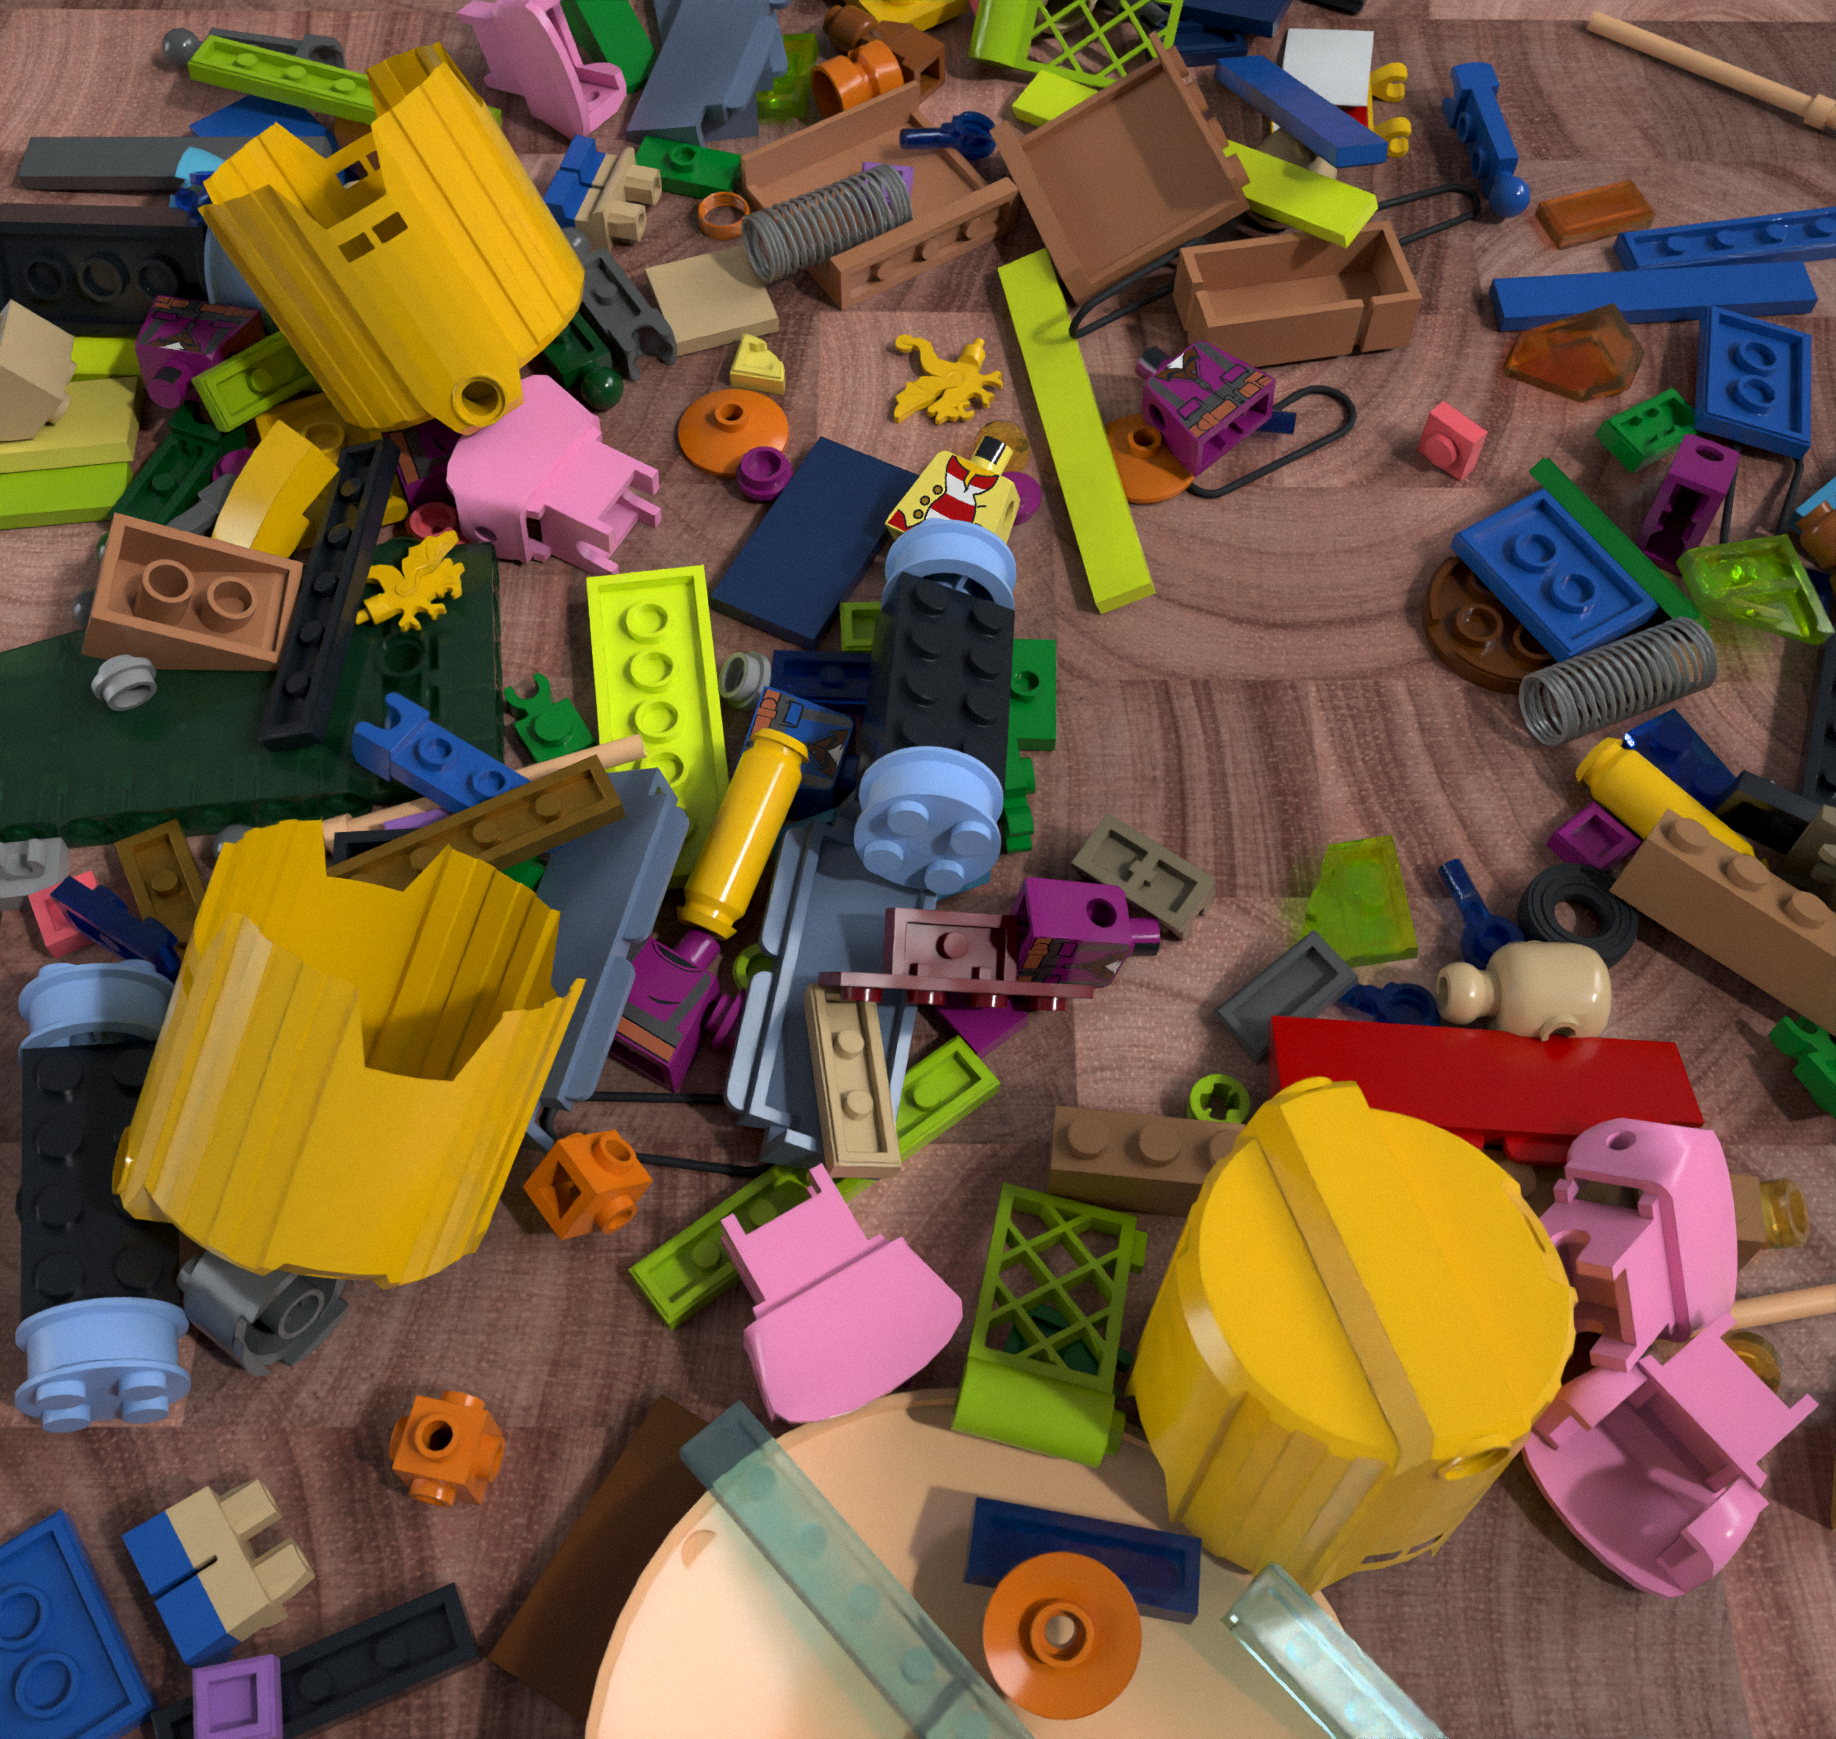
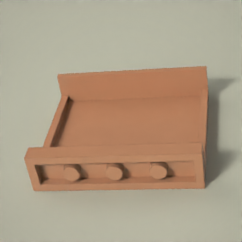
M1156 31L1148 36L1158 57L1019 140L1008 120L989 130L1016 186L1019 188L1024 203L1062 280L1078 307L1187 241L1207 234L1250 209L1242 187L1249 184L1250 180L1236 153L1226 158L1222 150L1227 148L1229 143L1215 116L1207 121L1202 114L1208 111L1209 108L1195 80L1185 85L1182 78L1189 75V72L1175 45L1166 50Z
M916 80L740 156L743 197L755 211H763L766 207L772 208L774 204L780 205L782 201H789L790 198H797L798 195H806V192H814L817 188H823L825 185H831L833 182H839L844 178L848 179L852 175L856 176L857 173L861 172L863 162L914 167V184L911 194L912 221L888 232L883 229L884 234L879 236L875 232L877 237L831 257L829 261L823 259L822 264L815 263L813 267L806 266L805 269L841 311L1017 229L1019 188L1008 177L990 185L919 111V83ZM849 185V190L852 193V187ZM841 188V194L844 196V191ZM832 191V197L836 200V194ZM824 195V201L827 203L828 198ZM816 198V204L819 207V201ZM849 199L850 207L855 222L858 226V229L862 233L860 222L856 214V210L851 200ZM807 201V207L811 211V205ZM841 203L845 221L851 234L853 235L849 217L843 204ZM799 205V211L802 213V207ZM833 207L837 225L841 231L842 236L845 239L842 224L840 222L836 210ZM790 208V214L794 218V211ZM825 211V215H826V219H827V222H828V226H829L830 231H831V233H832V235H833V237H834V239H835V241H836V237H835V233H834L833 226H832V224H831V221H830V219H829V216L827 215V213H826V211ZM782 212V218L786 222V215ZM862 213L864 221L870 230V225L866 213ZM872 214L874 222L879 228L876 214ZM817 215V220H818V223H819V226H820V230H821L822 235H823V237H824V239H825V241H826V243H827V245H828L825 231H824L823 226H822V223H821V221H820V219H819V217H818V215ZM773 216V221L778 227L777 218ZM809 220V224H810V227H811V230H812V234H813V236H814V238H815V241H816V243H817V245H818V247H819L816 233H815V231H814V228H813V226H812L811 221ZM800 222V225H801V228H802V231H803L804 238H805V240H806V242H807V245H808V247H809V249H810V245H809V241H808L807 235H806L805 230H804V228H803V226H802V224H801V222ZM792 226V229H793V232H794V236H795L796 242H797V244H798V246H799V248H800V251H801V247H800L799 240H798L797 235H796V233H795V230H794V228H793V226ZM784 231V234H785V237H786L788 246H789V248H790V250H791V252H792L790 242H789L788 237H787V235H786V233H785V231Z

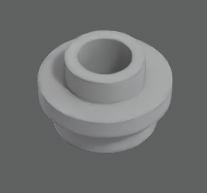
M750 651L746 654L736 652L726 660L719 675L718 689L721 696L728 700L730 706L740 711H749L758 705L764 686L772 687L773 684L769 659L763 654Z
M128 654L119 655L107 660L99 667L98 674L91 683V689L96 698L106 702L112 710L124 711L145 703L156 693L157 685L154 681L156 670L152 662L147 658L133 657Z

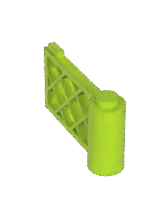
M979 0L967 59L990 67L1018 70L1036 75L1042 69L1082 85L1104 89L1117 81L1106 76L1116 69L1121 78L1126 76L1127 74L1122 65L1147 49L1152 59L1158 57L1150 38L1148 39L1134 13L1150 2L1171 6L1167 27L1157 33L1160 40L1164 37L1163 45L1167 50L1174 43L1183 0H1140L1131 7L1126 0H1118L1124 12L1101 28H1099L1085 4L1089 0H1076L1052 17L1041 0ZM1080 7L1094 32L1069 49L1055 24ZM1038 10H1040L1046 21L1035 28ZM1129 18L1143 43L1118 59L1104 34ZM1050 28L1064 53L1048 64L1028 60L1032 40ZM1096 39H1099L1113 64L1096 75L1084 73L1074 54ZM1069 59L1075 70L1057 66Z
M1003 1182L997 1202L950 1430L1097 1469L1101 1464L1103 1455L1116 1457L1122 1441L1126 1414L1114 1409L1115 1396L1112 1394L1128 1278L1129 1272L1141 1275L1148 1233L1135 1230L1136 1216ZM1012 1209L1039 1216L1050 1231L1026 1241L1010 1220ZM1091 1229L1117 1236L1116 1249L1095 1259L1076 1235ZM1006 1242L1011 1250L1003 1253ZM1061 1243L1079 1268L1056 1279L1037 1254ZM1022 1263L1040 1288L1016 1299L1000 1279L999 1273ZM1110 1269H1112L1111 1278L1106 1273ZM1090 1280L1107 1301V1307L1086 1318L1067 1291ZM995 1299L1000 1308L992 1311L993 1302ZM1051 1300L1070 1326L1045 1338L1026 1312ZM1011 1321L1030 1346L1017 1354L985 1347L987 1332ZM1104 1326L1103 1336L1101 1337L1097 1330ZM1081 1339L1099 1362L1097 1376L1069 1369L1056 1351Z

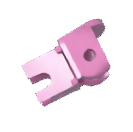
M473 0L459 10L456 14L460 23L472 25L491 71L483 78L486 86L524 96L528 108L535 119L543 121L573 140L575 134L588 137L591 132L614 115L620 108L626 97V82L621 69L611 63L582 64L559 2L561 0H497L496 2Z
M534 374L521 380L524 404L502 417L495 424L486 426L469 436L462 435L450 457L446 482L449 491L455 498L461 532L472 545L484 553L497 558L517 559L528 564L532 557H534V560L546 562L552 554L595 576L619 574L618 564L609 560V558L636 522L639 520L654 528L661 522V508L633 494L628 486L654 496L659 490V472L657 469L603 444L599 417L589 412L551 377ZM527 517L540 520L542 542L528 537Z
M1618 1118L1598 1123L1585 1130L1572 1142L1567 1153V1164L1564 1166L1566 1179L1559 1178L1553 1188L1555 1202L1539 1220L1560 1256L1569 1286L1576 1289L1578 1302L1573 1308L1576 1334L1588 1331L1602 1334L1589 1352L1591 1365L1628 1373L1656 1338L1682 1343L1687 1341L1692 1334L1709 1326L1724 1311L1730 1314L1735 1300L1737 1282V1232L1729 1171L1721 1143L1714 1131L1710 1129L1689 1128ZM1590 1181L1643 1189V1195L1637 1203L1638 1210L1576 1199V1196Z
M822 1163L809 1170L808 1180L811 1186L806 1188L807 1201L747 1235L744 1233L734 1214L720 1220V1229L724 1234L720 1237V1243L756 1304L753 1307L756 1321L744 1330L743 1347L749 1356L764 1407L772 1423L782 1420L788 1423H818L851 1413L889 1394L930 1363L949 1343L963 1318L962 1299L908 1246L903 1237L889 1242L880 1233L867 1240Z
M1724 1311L1663 1366L1652 1355H1648L1638 1360L1628 1373L1597 1366L1563 1385L1550 1406L1530 1430V1439L1521 1448L1525 1466L1541 1494L1571 1533L1610 1570L1635 1588L1663 1600L1684 1596L1712 1579L1729 1562L1750 1533L1759 1513L1769 1504L1758 1492L1765 1482L1767 1475L1756 1463L1819 1406L1806 1393L1788 1408L1724 1343L1720 1337L1737 1323L1727 1311ZM1735 1479H1737L1730 1487H1728L1727 1489L1724 1488L1728 1484L1733 1482Z

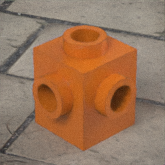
M614 1129L587 1135L577 1132L564 1139L557 1140L523 1185V1188L558 1238L564 1240L597 1231H602L603 1234H610L621 1229L636 1215L638 1207L635 1204L652 1184L653 1179L636 1158V1153L631 1145L622 1139Z
M448 1390L442 1392L440 1400L416 1395L410 1415H402L397 1421L389 1446V1459L394 1461L392 1470L410 1489L409 1497L425 1504L443 1508H452L455 1500L481 1506L487 1483H493L496 1479L505 1450L503 1433L490 1412L484 1410V1401L469 1394ZM442 1437H451L450 1444L438 1451Z

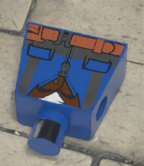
M764 686L737 765L743 752L754 745L750 740V736L761 728H769L785 733L803 743L808 749L809 763L801 764L800 766L802 780L785 820L800 821L839 807L844 790L853 792L856 788L859 755H855L856 722L844 714L778 689Z

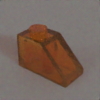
M1615 303L1518 333L1503 364L1502 371L1506 377L1582 403L1603 396L1614 397L1625 390H1629L1645 351Z

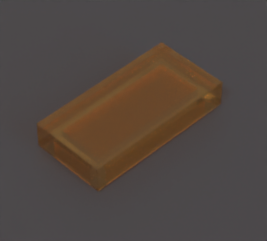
M1631 179L1541 201L1535 213L1536 219L1558 251L1618 236V233L1650 228L1656 215Z

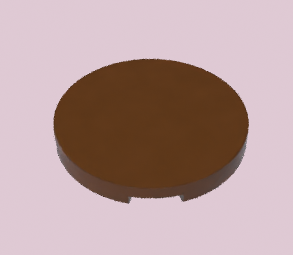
M1450 556L1437 568L1423 599L1421 617L1424 633L1431 648L1449 669L1463 679L1487 690L1519 695V688L1524 676L1558 663L1459 556ZM1540 682L1539 692L1544 693V683Z

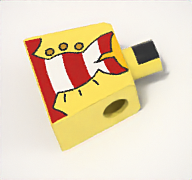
M983 436L970 461L949 451L942 450L937 453L886 520L885 525L893 539L896 541L904 532L920 525L926 519L941 518L977 524L993 532L1007 544L1020 504L1015 484L1008 478L1001 476L1013 454L1012 449L998 439Z

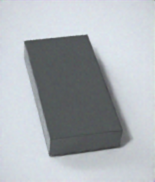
M1313 929L1213 1011L1215 1019L1258 1066L1269 1057L1268 1023L1271 1015L1317 1018L1359 983L1358 975Z

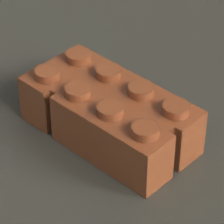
M1390 220L1366 223L1347 248L1306 232L1180 248L1173 289V299L1184 331H1188L1187 340L1189 346L1196 341H1206L1253 367L1351 354L1353 345L1359 344L1361 352L1408 346L1422 302V296Z

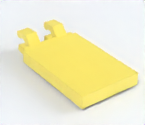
M139 376L69 382L65 392L71 395L70 403L56 424L53 425L47 421L33 439L0 442V473L133 461L145 396Z

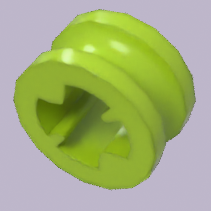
M1210 1074L1199 1079L1192 1088L1185 1111L1186 1118L1244 1124L1251 1104L1247 1090L1238 1080L1224 1074ZM1211 1097L1224 1098L1226 1100L1224 1108L1230 1106L1234 1108L1228 1110L1225 1120L1211 1118V1108L1203 1111L1202 1107L1208 1106Z

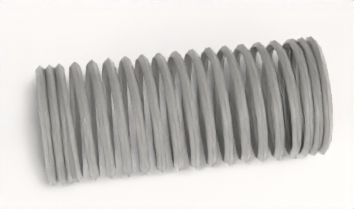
M884 163L865 170V172L857 173L856 176H849L848 179L844 178L839 182H833L831 185H825L823 188H817L814 192H806V195L801 194L797 198H790L789 201H782L780 205L774 204L772 208L766 207L763 211L759 210L745 215L741 224V232L745 250L754 270L762 280L767 283H773V281L788 277L789 272L795 274L798 269L801 271L805 270L806 266L813 267L815 263L822 264L823 259L829 261V258L877 237L875 232L879 236L884 234L883 229L888 232L912 221L913 210L908 189L901 175L894 167ZM857 182L861 184V189L857 187ZM849 185L852 187V193L849 190ZM883 186H884V188H885V190H886V192L888 193V196H889V198H890L891 204H892V206H893V210H894V215H895V217L893 216V214H892V212H891V210H890V208H889V206H888V204H887V201H886V198H885V195H884ZM841 188L844 191V196L841 194ZM832 191L836 194V200L832 197ZM866 192L869 198L871 199V203L878 220L879 228L874 222L870 207L867 202ZM824 195L828 198L827 203L824 201ZM858 196L861 202L863 203L864 210L869 221L870 230L864 221V217L858 203ZM816 198L819 201V207L816 204ZM849 199L851 200L856 210V214L860 222L862 233L858 229V226L855 222L850 207ZM807 201L811 205V211L807 207ZM841 203L843 204L849 217L853 235L851 234L845 221ZM799 205L802 207V213L799 211ZM833 207L836 210L840 222L842 224L845 239L842 236L841 231L837 225ZM790 208L794 211V218L790 214ZM825 211H826L827 215L829 216V219H830L831 224H832V226H833L834 233H835V237H836V241H835V239H834V237H833V235H832V233H831V231H830V228H829V226H828V222H827V219H826ZM782 212L786 215V222L782 218ZM817 215H818V217H819V219H820V221H821V223H822L823 229H824V231H825L828 245H827V243H826V241H825V239H824V237H823V235H822V232H821V230H820V226H819V223H818V220H817ZM773 216L777 218L778 227L773 221ZM809 220L811 221L812 226H813V228H814V231H815V233H816L819 247H818V245H817V243H816V241H815V238H814V236H813V234H812V230H811V227H810V224H809ZM800 222H801V224H802V226H803V228H804V230H805V233H806V235H807V238H808V241H809V245H810V249H809V247H808V245H807V242H806V240H805V238H804V235H803V231H802ZM792 226H793V228H794V230H795V233H796V235H797V238H798V240H799L800 247H801V251H800V248H799V246H798V244H797V242H796V239H795V236H794V232H793ZM757 230L759 231L762 237L771 267L769 266L762 252L761 246L758 241ZM784 231H785V233H786V235H787V237H788V240H789V242H790L792 252H791V250H790V248H789V246H788V243H787V240H786ZM799 258L801 262H803V265L799 264ZM790 261L794 265V268H791Z
M1680 616L1661 625L1658 624L1653 628H1648L1616 642L1603 645L1597 649L1524 676L1519 688L1521 713L1534 737L1544 745L1555 748L1584 735L1586 736L1602 728L1609 727L1611 724H1617L1620 721L1627 720L1661 707L1666 703H1671L1684 696L1686 697L1711 687L1717 675L1718 660L1716 649L1710 636L1700 624L1691 618ZM1674 627L1686 632L1700 654L1703 668L1700 682L1699 667L1695 653L1689 642ZM1671 633L1676 635L1683 643L1691 658L1694 670L1693 683L1690 681L1687 659L1681 647L1671 637ZM1671 645L1676 649L1679 655V658L1683 665L1684 674L1678 667V663L1672 653ZM1648 646L1652 650L1653 657L1648 653ZM1639 650L1643 653L1644 661L1639 656ZM1630 654L1634 657L1635 665L1630 660ZM1621 657L1626 663V669L1621 664ZM1612 661L1617 666V673L1612 668ZM1603 665L1608 670V677L1603 671ZM1594 669L1599 674L1600 684L1594 675ZM1585 673L1590 678L1591 688L1586 681ZM1576 677H1577L1578 680L1581 682V688H1582V692H1583V694H1584V697H1583V695H1582V693H1581V691H1580V688H1579L1578 685H1577ZM1567 681H1568V683L1572 686V691H1573V695H1574V698H1575V700H1576L1577 706H1578V708L1580 709V711H1581L1582 714H1583V720H1582V719L1579 717V715H1578L1576 703H1575V701H1574V699H1573V696H1572V694H1571V692H1570V690H1569V688H1568V686H1567ZM1662 681H1663V683H1664L1665 686H1666V690H1664V689L1662 688V686H1663ZM1540 682L1544 683L1543 691L1548 712L1557 728L1562 731L1561 736L1552 728L1543 711L1539 692ZM1653 684L1657 689V694L1653 691ZM1643 686L1648 692V697L1644 695ZM1549 690L1554 696L1563 724L1560 723L1555 715L1550 701ZM1634 690L1639 696V701L1635 698ZM1624 692L1626 693V695H1627L1628 698L1630 699V702H1629V703L1626 702ZM1615 695L1620 701V707L1616 704ZM1605 697L1611 705V710L1607 708ZM1595 699L1602 708V714L1597 709ZM1586 702L1592 710V717L1588 713Z

